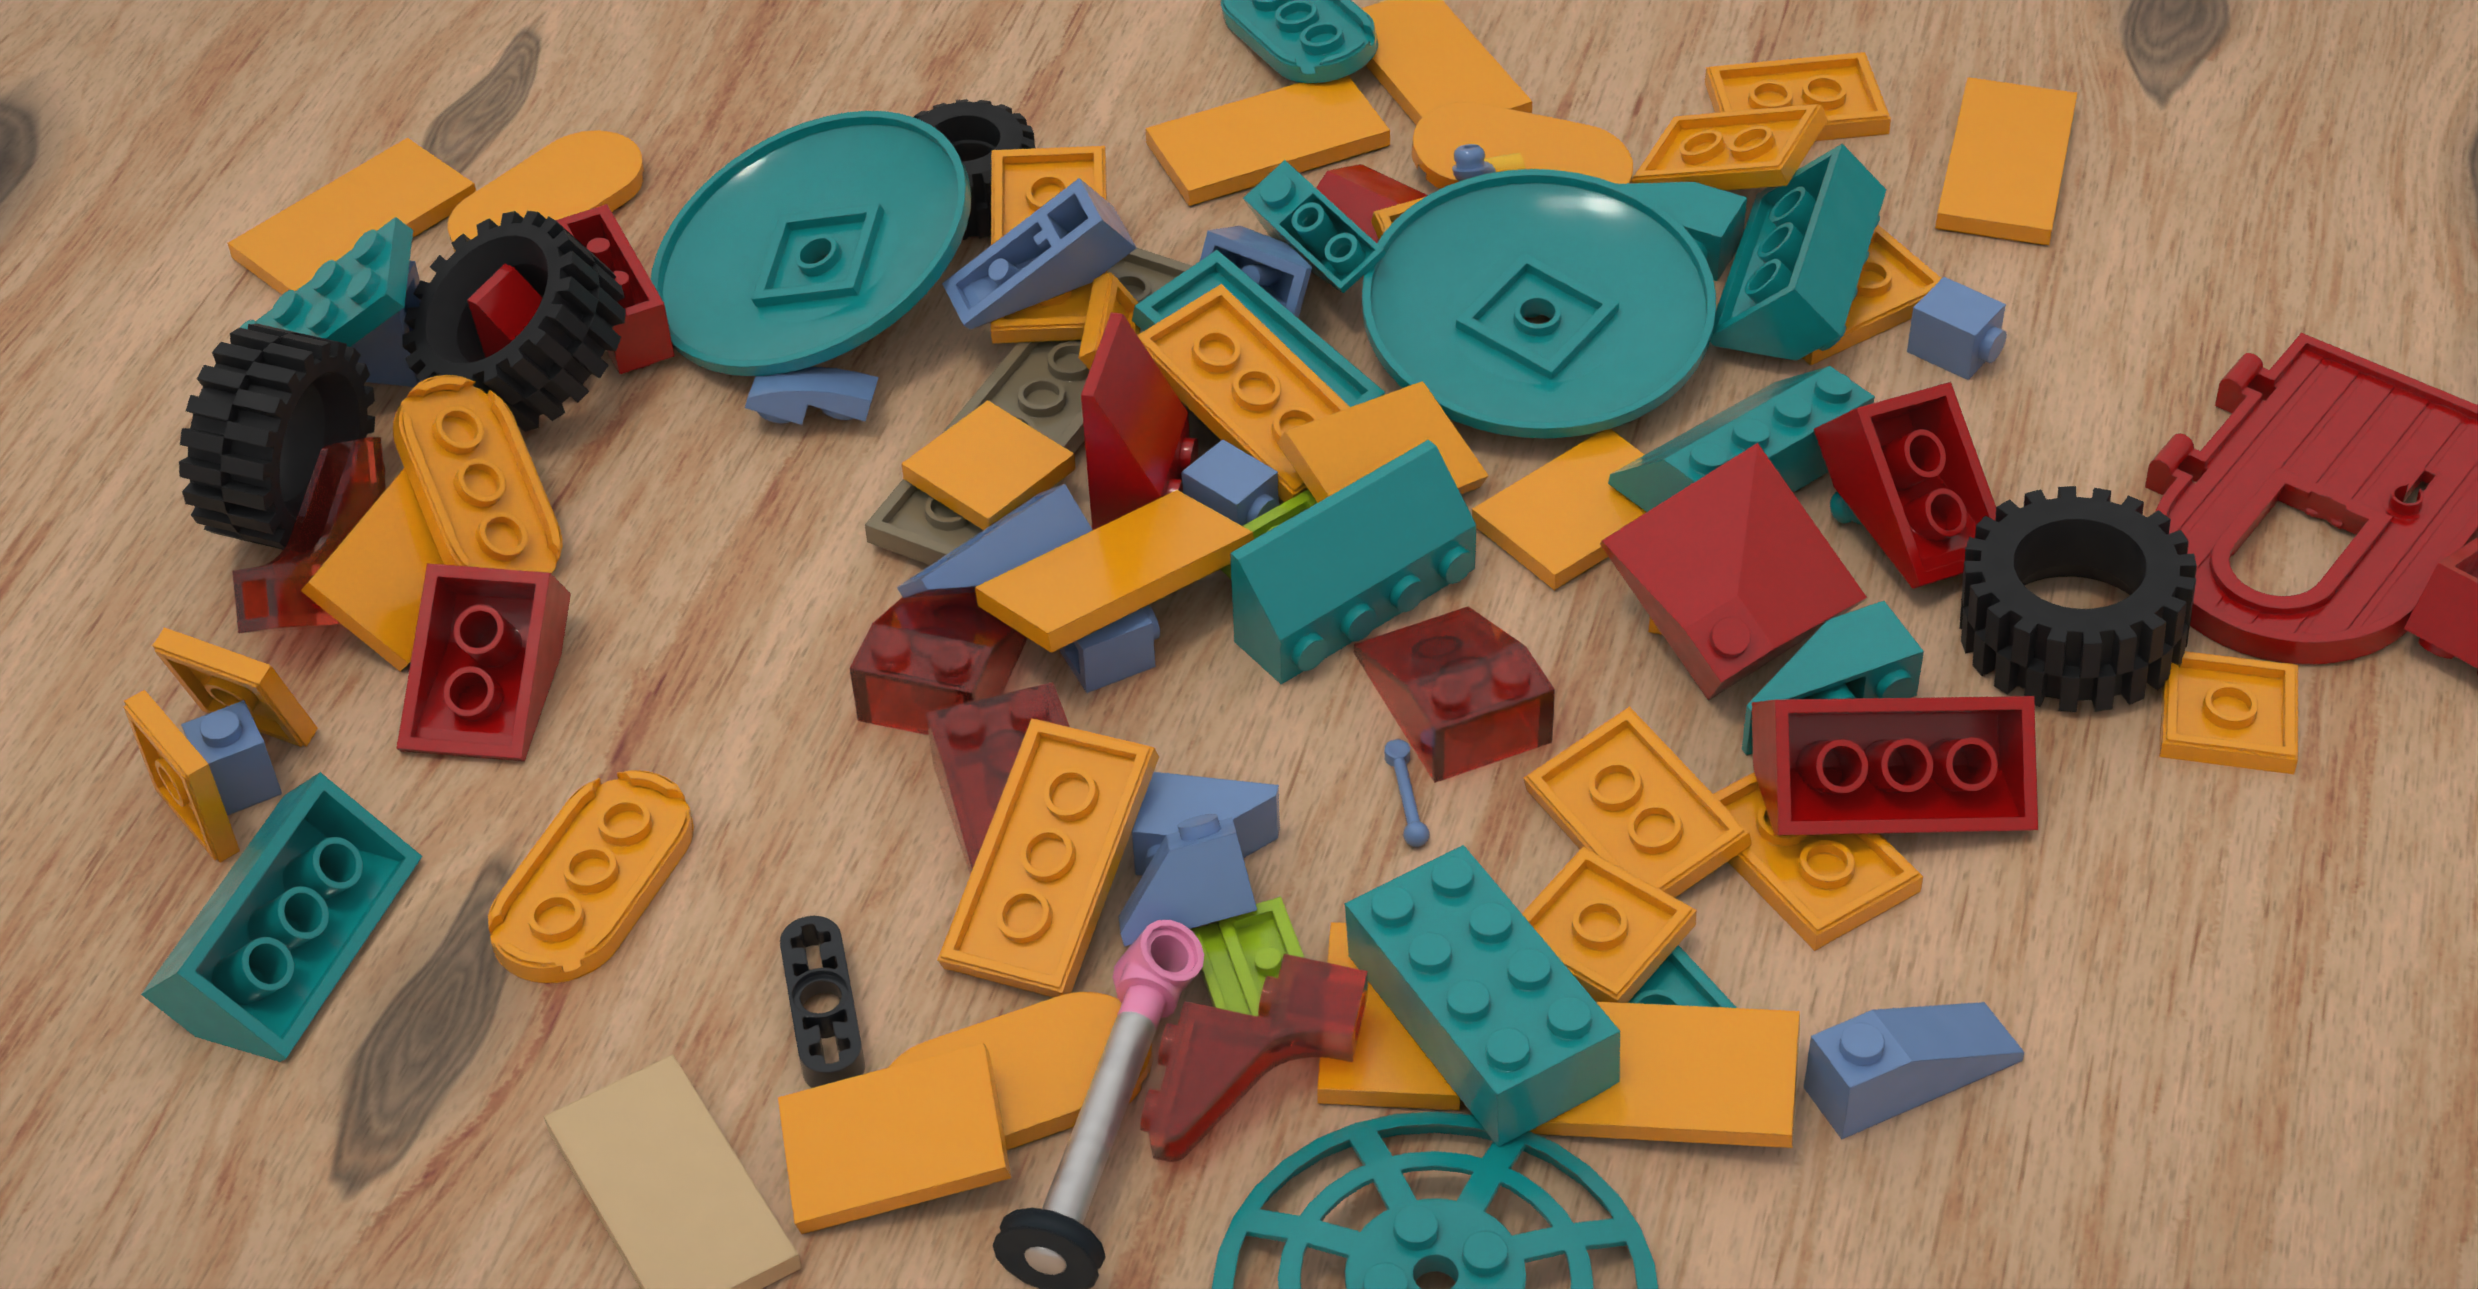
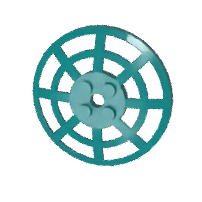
M1447 1112L1393 1114L1357 1122L1319 1137L1285 1158L1253 1188L1233 1216L1218 1251L1211 1288L1234 1289L1233 1284L1239 1250L1245 1236L1286 1242L1281 1255L1278 1289H1301L1300 1277L1307 1248L1347 1258L1345 1289H1421L1415 1281L1421 1275L1435 1271L1445 1273L1455 1281V1285L1450 1289H1526L1525 1263L1565 1254L1568 1262L1571 1289H1594L1591 1262L1587 1250L1628 1246L1634 1262L1637 1289H1659L1655 1263L1641 1227L1621 1197L1592 1167L1560 1145L1528 1131L1500 1147L1493 1141L1483 1158L1441 1151L1412 1152L1392 1156L1382 1140L1383 1138L1396 1135L1443 1133L1479 1137L1493 1141L1474 1115ZM1352 1147L1363 1166L1351 1170L1329 1184L1306 1206L1300 1216L1261 1209L1289 1180L1323 1158ZM1523 1151L1552 1164L1581 1184L1610 1213L1612 1218L1573 1223L1567 1212L1547 1191L1524 1175L1512 1170V1167ZM1439 1170L1471 1175L1457 1201L1437 1198L1417 1200L1403 1173ZM1371 1183H1374L1387 1208L1386 1211L1373 1218L1361 1231L1323 1221L1342 1200ZM1500 1186L1529 1203L1548 1222L1550 1227L1512 1236L1498 1220L1486 1213Z

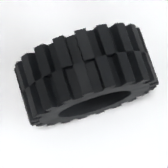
M527 210L524 218L516 211L503 213L500 226L489 218L476 225L478 235L473 239H469L463 233L451 244L456 252L448 260L439 255L430 266L436 272L431 282L428 283L420 280L413 294L421 300L419 307L407 308L404 322L414 330L402 335L403 348L411 354L405 358L409 368L417 374L416 377L419 380L423 381L440 375H456L475 381L474 387L481 389L486 394L491 390L506 403L517 425L525 432L539 428V416L542 414L551 421L565 414L562 403L569 397L579 402L590 392L583 384L591 374L601 378L609 366L601 358L605 350H617L621 336L612 327L624 324L626 310L617 303L625 298L622 286L614 280L616 278L615 274L550 216L546 219L539 212ZM504 264H508L514 267L541 295L542 301L523 331L503 349L486 358L467 299Z
M248 324V329L238 328L230 333L231 344L220 342L213 350L215 366L204 365L197 377V380L203 386L200 395H190L186 411L193 413L190 428H182L180 445L188 447V457L179 461V474L181 478L190 479V483L182 491L185 504L195 506L191 513L195 522L205 525L204 530L295 553H302V550L311 552L319 548V539L328 541L336 532L335 518L342 520L346 518L352 509L347 500L351 493L359 495L364 481L358 474L362 463L369 464L372 448L365 447L367 434L374 433L375 416L368 415L367 408L375 402L373 387L364 386L370 373L366 364L358 362L361 354L355 348L347 347L346 343L261 324Z
M2076 486L2058 487L2057 498L2047 500L2041 489L2025 493L2024 507L2019 508L2010 499L1997 506L1996 519L1993 520L1984 516L1976 525L1975 538L1969 537L1965 548L1959 629H1962L1961 643L1965 654L1973 652V667L1981 676L1995 670L1994 687L2007 695L2019 686L2025 689L2024 696H2034L2035 706L2041 707L2046 696L2060 699L2058 711L2077 712L2078 701L2092 700L2095 712L2112 710L2114 696L2121 694L2130 705L2145 698L2146 683L2157 691L2162 688L2170 676L2171 662L2180 667L2182 657L2185 654V647L2188 644L2197 568L2195 554H2187L2189 541L2182 530L2169 534L2170 518L2159 510L2149 517H2145L2143 515L2144 502L2129 495L2122 505L2110 502L2111 490L2094 488L2092 498L2077 497ZM2053 577H2083L2108 583L2130 596L2113 605L2093 609H2078L2059 606L2043 600L2029 591L2024 585Z

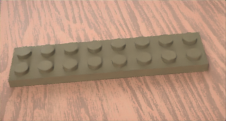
M1136 248L1112 266L1108 272L1114 274L1139 303L1191 268L1192 265ZM1082 340L1017 343L942 433L988 400L1075 453L1085 441L1081 393L1090 371L1078 358ZM904 479L865 524L868 543L928 565L938 561L983 531Z

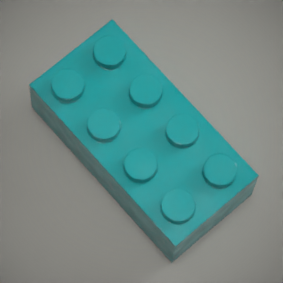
M1464 845L1345 903L1348 955L1498 1147L1584 1103L1620 1082V1030Z

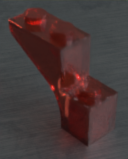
M367 437L324 446L320 451L295 526L285 549L274 560L263 566L232 571L238 633L302 630L340 624V622L301 592V589L386 489L381 437Z
M1284 954L1278 978L1267 976L1260 997L1258 1017L1184 1001L1178 1025L1167 1023L1162 1035L1158 1065L1166 1066V1071L1160 1091L1149 1089L1141 1116L1140 1130L1149 1133L1153 1158L1167 1162H1176L1185 1158L1267 1072L1283 1063L1311 1057L1353 1062L1368 1001V971Z

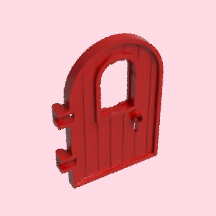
M2300 333L2270 370L2263 368L2262 360L2257 355L2245 353L2219 383L2215 406L2232 413L2201 451L2194 448L2192 440L2185 434L2178 433L2173 435L2150 462L2145 488L2163 495L2156 511L2159 510L2171 519L2169 534L2182 530L2189 541L2187 554H2195L2197 564L2196 585L2190 626L2207 638L2227 648L2256 658L2282 663H2337L2353 660L2381 650L2407 632L2404 627L2438 562L2478 537V405L2304 333ZM2421 481L2429 484L2424 491L2421 488L2419 489L2415 503H2405ZM2278 501L2301 510L2314 518L2325 519L2332 526L2356 534L2319 583L2312 589L2297 595L2276 596L2256 591L2240 581L2230 566V556H2233Z

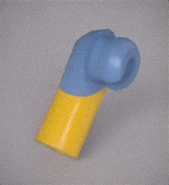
M1477 144L1461 145L1454 151L1456 165L1452 167V170L1458 181L1488 173L1525 169L1520 153L1484 159L1485 152Z

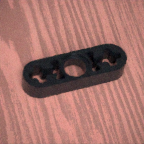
M806 916L790 923L782 932L780 948L802 1074L805 1082L811 1088L862 1075L865 1070V1060L841 931L832 920L826 917ZM819 945L823 968L809 970L806 947ZM820 993L834 994L841 999L834 1009L825 1013H812L803 1007L809 998ZM835 1036L839 1061L825 1064L821 1039Z

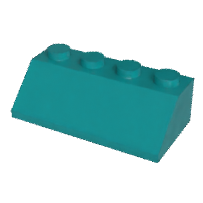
M1843 143L1798 169L1787 186L1768 187L1757 193L1716 310L1713 334L1710 341L1713 346L1797 361L1817 349L1825 351L1831 348L1844 335L1846 319L1851 303L1858 292L1857 284L1863 265L1869 257L1868 248L1874 229L1880 221L1879 213L1887 189Z
M1831 366L1780 380L1610 474L1608 484L1648 512L1758 443L1794 493L1828 473L1813 429L1855 408L1874 403L1875 396Z
M1430 440L1423 442L1230 553L1234 642L1281 685L1303 671L1314 669L1325 658L1352 642L1364 639L1372 630L1402 612L1411 611L1422 600L1449 584L1461 581L1469 572L1475 569L1476 523L1437 446Z
M320 772L282 797L141 995L197 1038L281 1062L288 1057L422 858V855Z

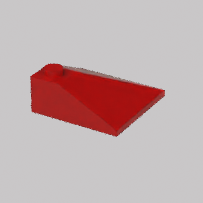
M1758 443L1606 537L1600 543L1708 701L1817 632L1827 620L1845 614L1867 599V596Z

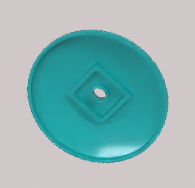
M857 111L825 116L791 127L765 139L730 161L700 187L684 205L666 232L654 260L651 281L665 304L674 349L689 361L714 372L737 376H767L792 372L831 360L853 350L890 327L911 310L938 281L952 261L967 228L971 209L970 181L966 168L952 143L940 131L917 118L886 111Z
M1522 169L1488 173L1456 182L1426 196L1401 214L1383 233L1377 244L1385 251L1386 255L1365 273L1363 278L1362 313L1366 334L1376 357L1401 388H1405L1423 381L1449 419L1475 429L1521 438H1565L1592 434L1628 423L1654 410L1679 391L1698 369L1712 339L1716 315V291L1708 262L1692 236L1673 216L1644 196L1621 185L1593 176L1559 170ZM1544 315L1551 320L1543 324H1534L1526 321L1524 317L1531 318Z

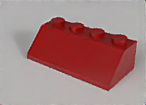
M2034 696L1783 699L1752 702L1753 769L1774 835L2038 830Z

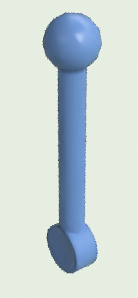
M1391 740L1385 745L1384 755L1386 763L1395 769L1407 821L1403 837L1408 845L1420 847L1428 841L1430 832L1427 826L1420 822L1407 768V763L1410 761V746L1404 740Z

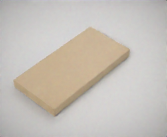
M673 1054L544 1116L549 1134L640 1289H762L802 1269L799 1254Z

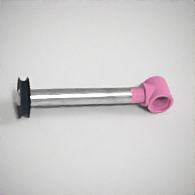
M1157 920L1149 924L1114 966L1113 981L1117 997L1122 1004L1042 1209H1016L1003 1217L1000 1225L1001 1232L996 1235L992 1245L995 1256L1009 1273L1024 1283L1039 1289H1089L1095 1285L1098 1279V1269L1102 1267L1106 1258L1104 1248L1094 1233L1083 1225L1159 1021L1161 1018H1166L1174 1013L1182 991L1191 983L1203 967L1204 952L1201 942L1194 932L1179 922Z

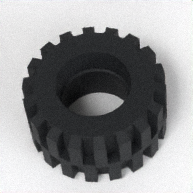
M968 99L956 100V103L952 104L941 103L934 105L930 111H921L914 115V118L928 123L940 131L952 143L966 168L971 188V209L962 240H967L968 237L978 236L979 239L991 237L992 150L1034 149L1035 140L1032 127L1027 125L1026 118L1020 113H1012V108L1003 104L995 106L991 104V101L986 100L968 102Z

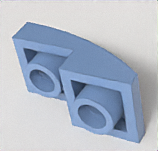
M807 367L787 373L755 376L745 408L758 412L761 417L768 421L780 424L793 422L802 425L809 405L821 408L826 415L835 419L851 420L855 418L866 422L879 377L856 371L825 367Z

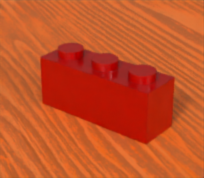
M605 204L555 220L615 274L616 278L614 280L622 286L625 298L617 303L626 310L625 323L612 327L621 336V340L616 351L606 350L618 373L623 374L674 357L665 304L608 205Z

